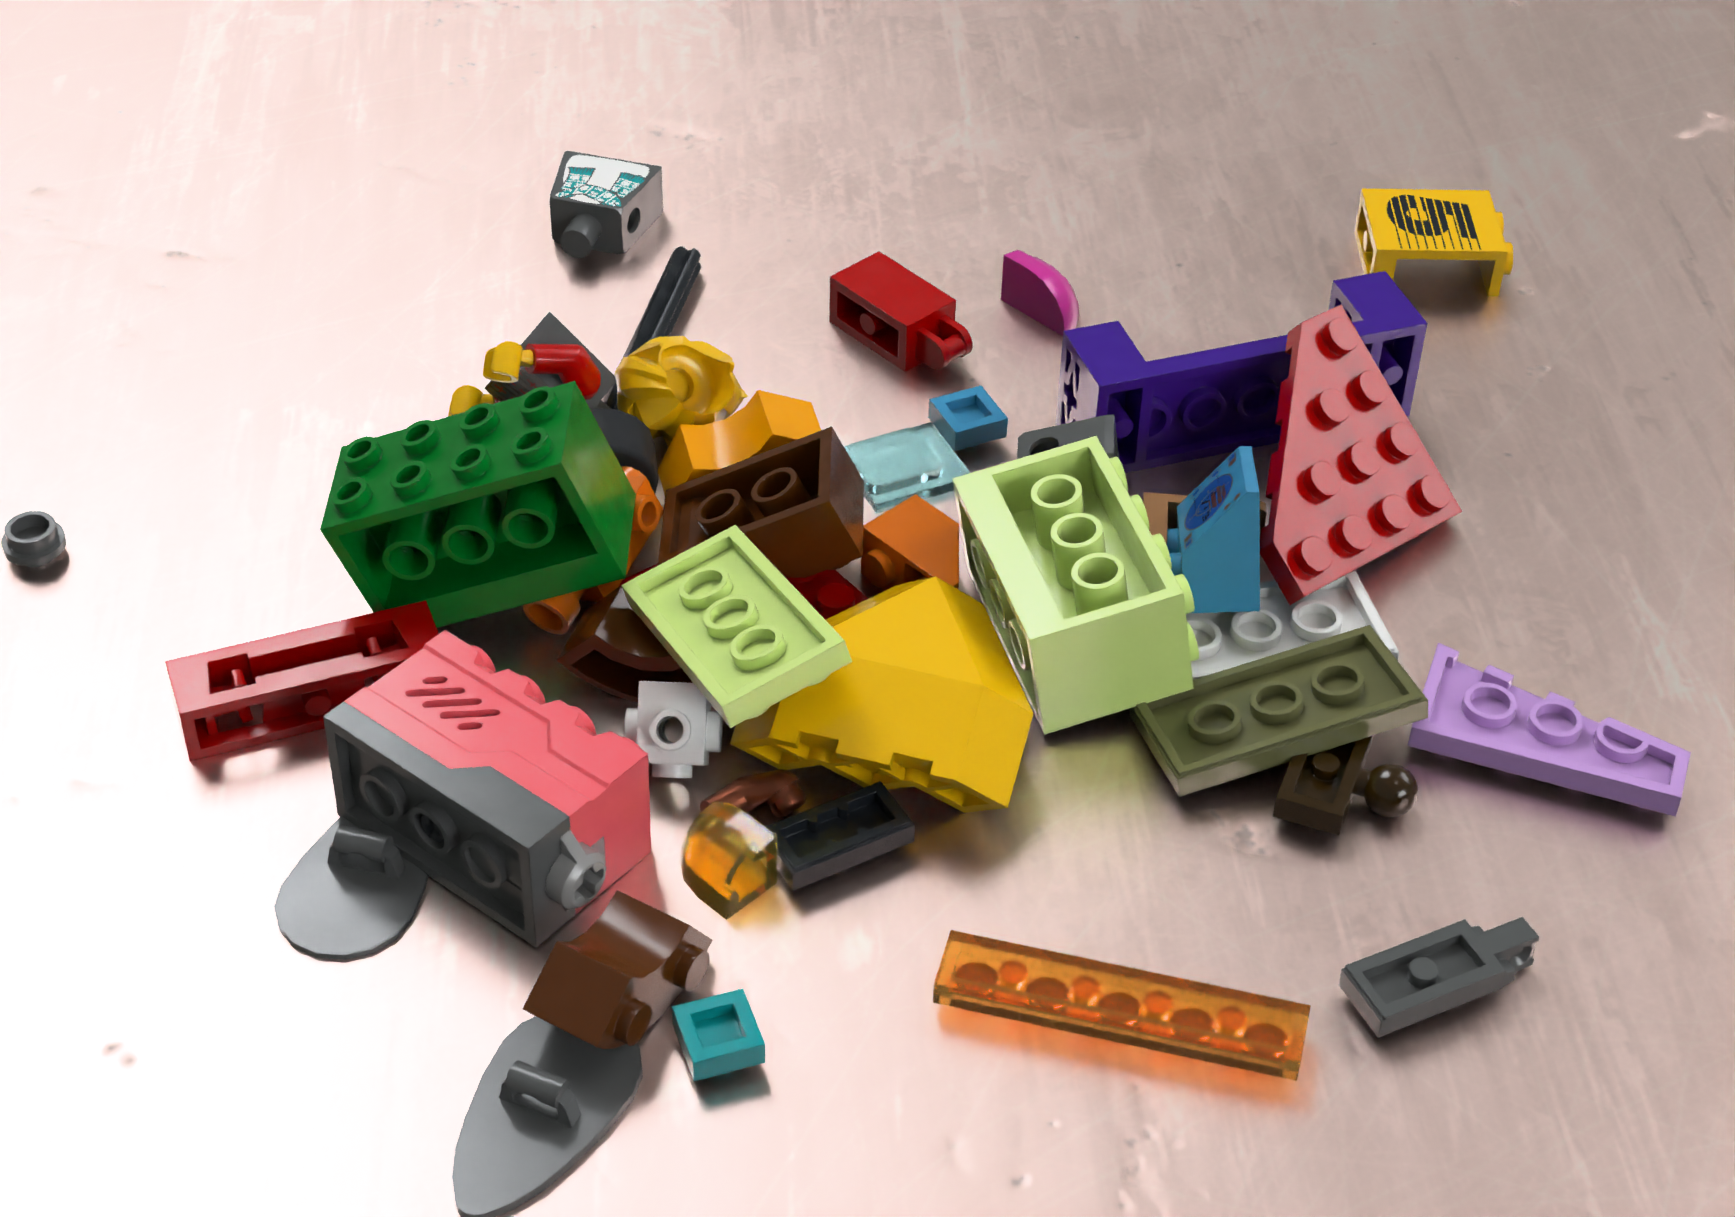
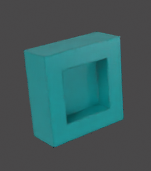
M743 988L672 1006L673 1028L694 1082L766 1063L765 1042Z

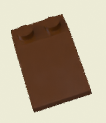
M831 426L667 489L658 565L734 525L747 536L784 577L807 578L826 570L840 569L851 561L863 557L864 480L833 427Z

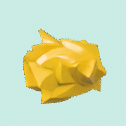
M664 336L649 340L629 356L623 357L614 373L617 380L618 410L636 416L650 429L653 439L663 436L668 447L680 424L705 425L724 420L733 414L743 399L748 396L733 373L735 364L728 354L706 342L689 341L685 336Z

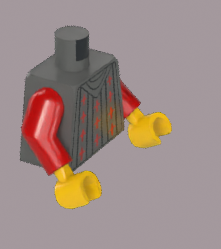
M548 312L521 345L513 341H505L496 347L488 349L485 354L483 377L491 380L484 388L490 394H483L480 389L474 386H460L452 394L448 416L465 412L478 404H494L523 396L538 387H554L572 381L576 382L590 410L596 408L612 409L602 399L617 380L615 375L551 312Z

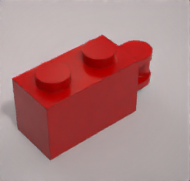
M880 251L830 276L829 322L902 371L907 372L921 363H925L934 370H940L951 361L964 357L972 351L973 342L969 332L964 326L955 321L956 299Z

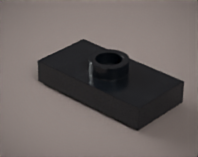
M881 781L760 828L761 848L792 891L914 842L915 824Z

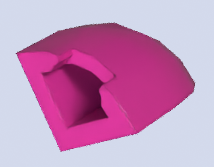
M1016 250L1003 255L1001 300L1063 336V331L1075 329L1080 315L1079 304L1074 289L1068 280L1052 265L1023 251Z

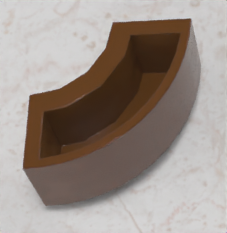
M622 586L612 591L584 612L557 658L560 664L589 684L614 696L638 703L639 681L693 683L629 605Z
M617 890L603 914L584 934L570 942H556L522 1010L598 1048L613 1049L625 1044L633 1046L643 1037L646 1030L667 1011L683 989L690 992L700 984L709 965L710 956L707 950L713 939L693 926Z

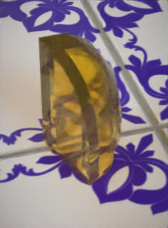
M713 802L698 814L690 824L681 845L679 863L683 881L701 901L727 920L777 884V835L748 813L732 804Z

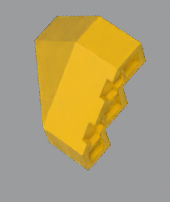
M934 576L895 585L826 619L832 628L845 640L852 662L834 671L822 682L807 686L770 706L762 715L737 724L730 742L731 745L779 770L822 765L862 787H867L879 781L884 784L887 790L914 786L963 813L1008 808L1033 718V711L984 604Z

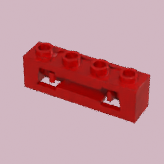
M421 601L165 661L175 711L189 762L325 729L323 716L363 687H366L365 679L372 677L373 682H376L421 650L425 643L439 634L427 602ZM262 705L263 723L219 733V716L237 711L242 722L246 723L253 719L250 706Z

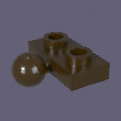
M1369 736L1307 756L1308 753L1292 756L1276 796L1273 817L1339 836L1354 794L1364 797L1368 807L1376 814L1394 818L1406 814L1414 806L1418 797V785L1413 774L1398 764H1383L1377 766L1372 771L1363 769L1373 740V736Z

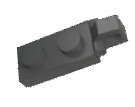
M1523 917L1487 931H1483L1480 926L1471 927L1464 919L1345 965V968L1341 969L1339 986L1379 1038L1502 989V987L1515 980L1514 975L1518 971L1533 964L1534 959L1532 957L1536 942L1539 941V936Z

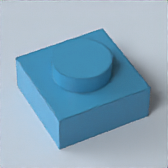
M982 386L929 399L928 418L954 451L974 447L1007 436L1008 418Z

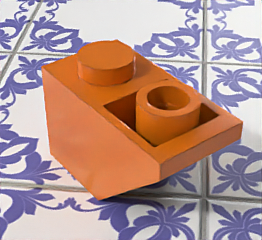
M913 495L863 525L861 574L871 584L883 590H887L895 585L934 576L958 589L959 523L918 495Z

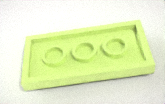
M736 525L621 585L632 609L730 728L747 719L762 715L770 706L807 686L822 682L831 673L852 662L845 640Z

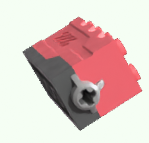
M446 630L425 643L421 650L372 685L363 687L323 716L337 815L344 817L361 829L393 836V845L399 849L403 858L536 948L651 853L648 753L643 751L633 740L620 737L612 731L597 735L592 720L583 710L576 706H569L560 699L545 703L541 689L532 679L524 675H518L510 669L496 672L491 658L484 650L475 645L467 644Z

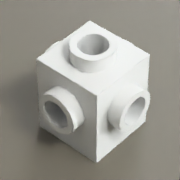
M639 681L638 708H627L624 737L633 740L643 751L648 753V763H652V777L692 778L693 765H709V752H721L723 718L717 711H711V704L694 683ZM674 717L681 721L684 729L681 739L675 743L669 741L665 735V725Z

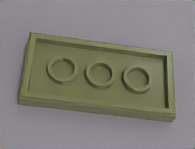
M1367 625L1194 679V689L1149 703H1140L1136 707L1129 709L1131 720L1176 793L1181 797L1288 763L1292 756L1308 753L1307 756L1426 719L1428 718V699L1374 629Z

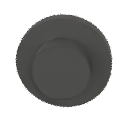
M27 511L12 517L6 523L4 535L1 539V547L8 561L21 566L40 567L48 564L63 552L66 547V536L62 526L55 522V519L50 514L43 511Z

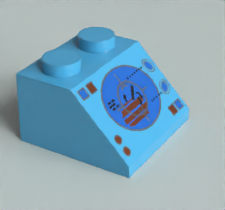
M1239 446L1177 506V528L1167 529V547L1171 558V570L1174 576L1184 574L1189 583L1195 605V610L1192 613L1260 611V492L1252 446Z

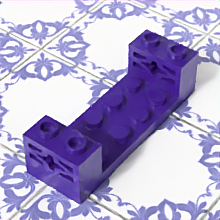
M1386 271L1334 280L1328 310L1338 305L1343 306L1406 416H1410L1428 323ZM1119 321L1063 331L1056 426L1114 414L1119 459L1125 474L1234 452L1239 446H1252V448L1279 443L1282 426L1275 423L1281 382L1288 378L1291 355L1285 353L1287 335L1146 362Z

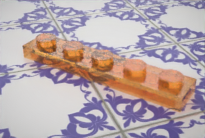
M950 930L933 987V1003L1295 1081L1298 1079L1311 1005L954 930Z

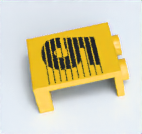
M1361 189L1354 235L1364 275L1386 271L1393 280L1397 259L1477 260L1487 296H1499L1503 275H1510L1513 267V246L1511 242H1505L1503 214L1502 212L1495 211L1489 190Z

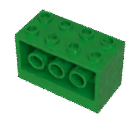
M572 381L554 387H538L523 396L494 404H478L465 412L438 420H421L413 423L406 429L378 437H361L349 445L342 446L320 531L373 613L426 601L435 625L438 628L625 579L636 493L576 382Z

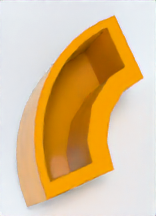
M757 390L745 407L724 420L705 425L680 424L658 467L664 495H666L667 489L821 431L812 403Z

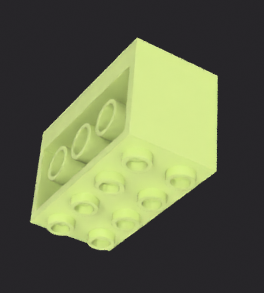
M1097 436L952 478L968 572L1044 735L1130 709L1140 703H1149L1194 689L1191 661L1199 659V649L1194 632L1186 617V614L1192 613L1195 610L1191 588L1184 574L1174 576L1171 570L1172 564L1169 550L1163 536L1160 533L1151 535L1148 515L1141 497L1138 494L1129 495L1127 479L1121 461L1117 456L1109 459Z

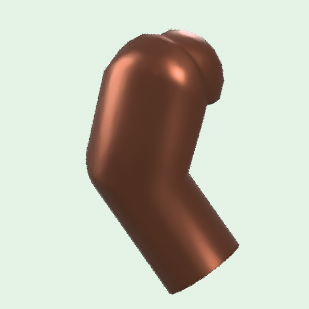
M781 769L739 777L701 801L700 811L707 824L712 829L718 831L766 801L776 817L784 818L805 804L806 794L796 784L799 778L793 773Z

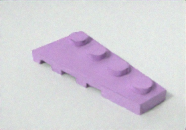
M1438 643L1423 689V694L1428 699V718L1413 722L1408 746L1676 816L1682 798L1691 752L1611 717L1599 723L1581 715L1574 707V701L1551 691L1545 699L1513 686L1514 675L1491 665H1488L1484 672H1481L1458 662L1459 651Z

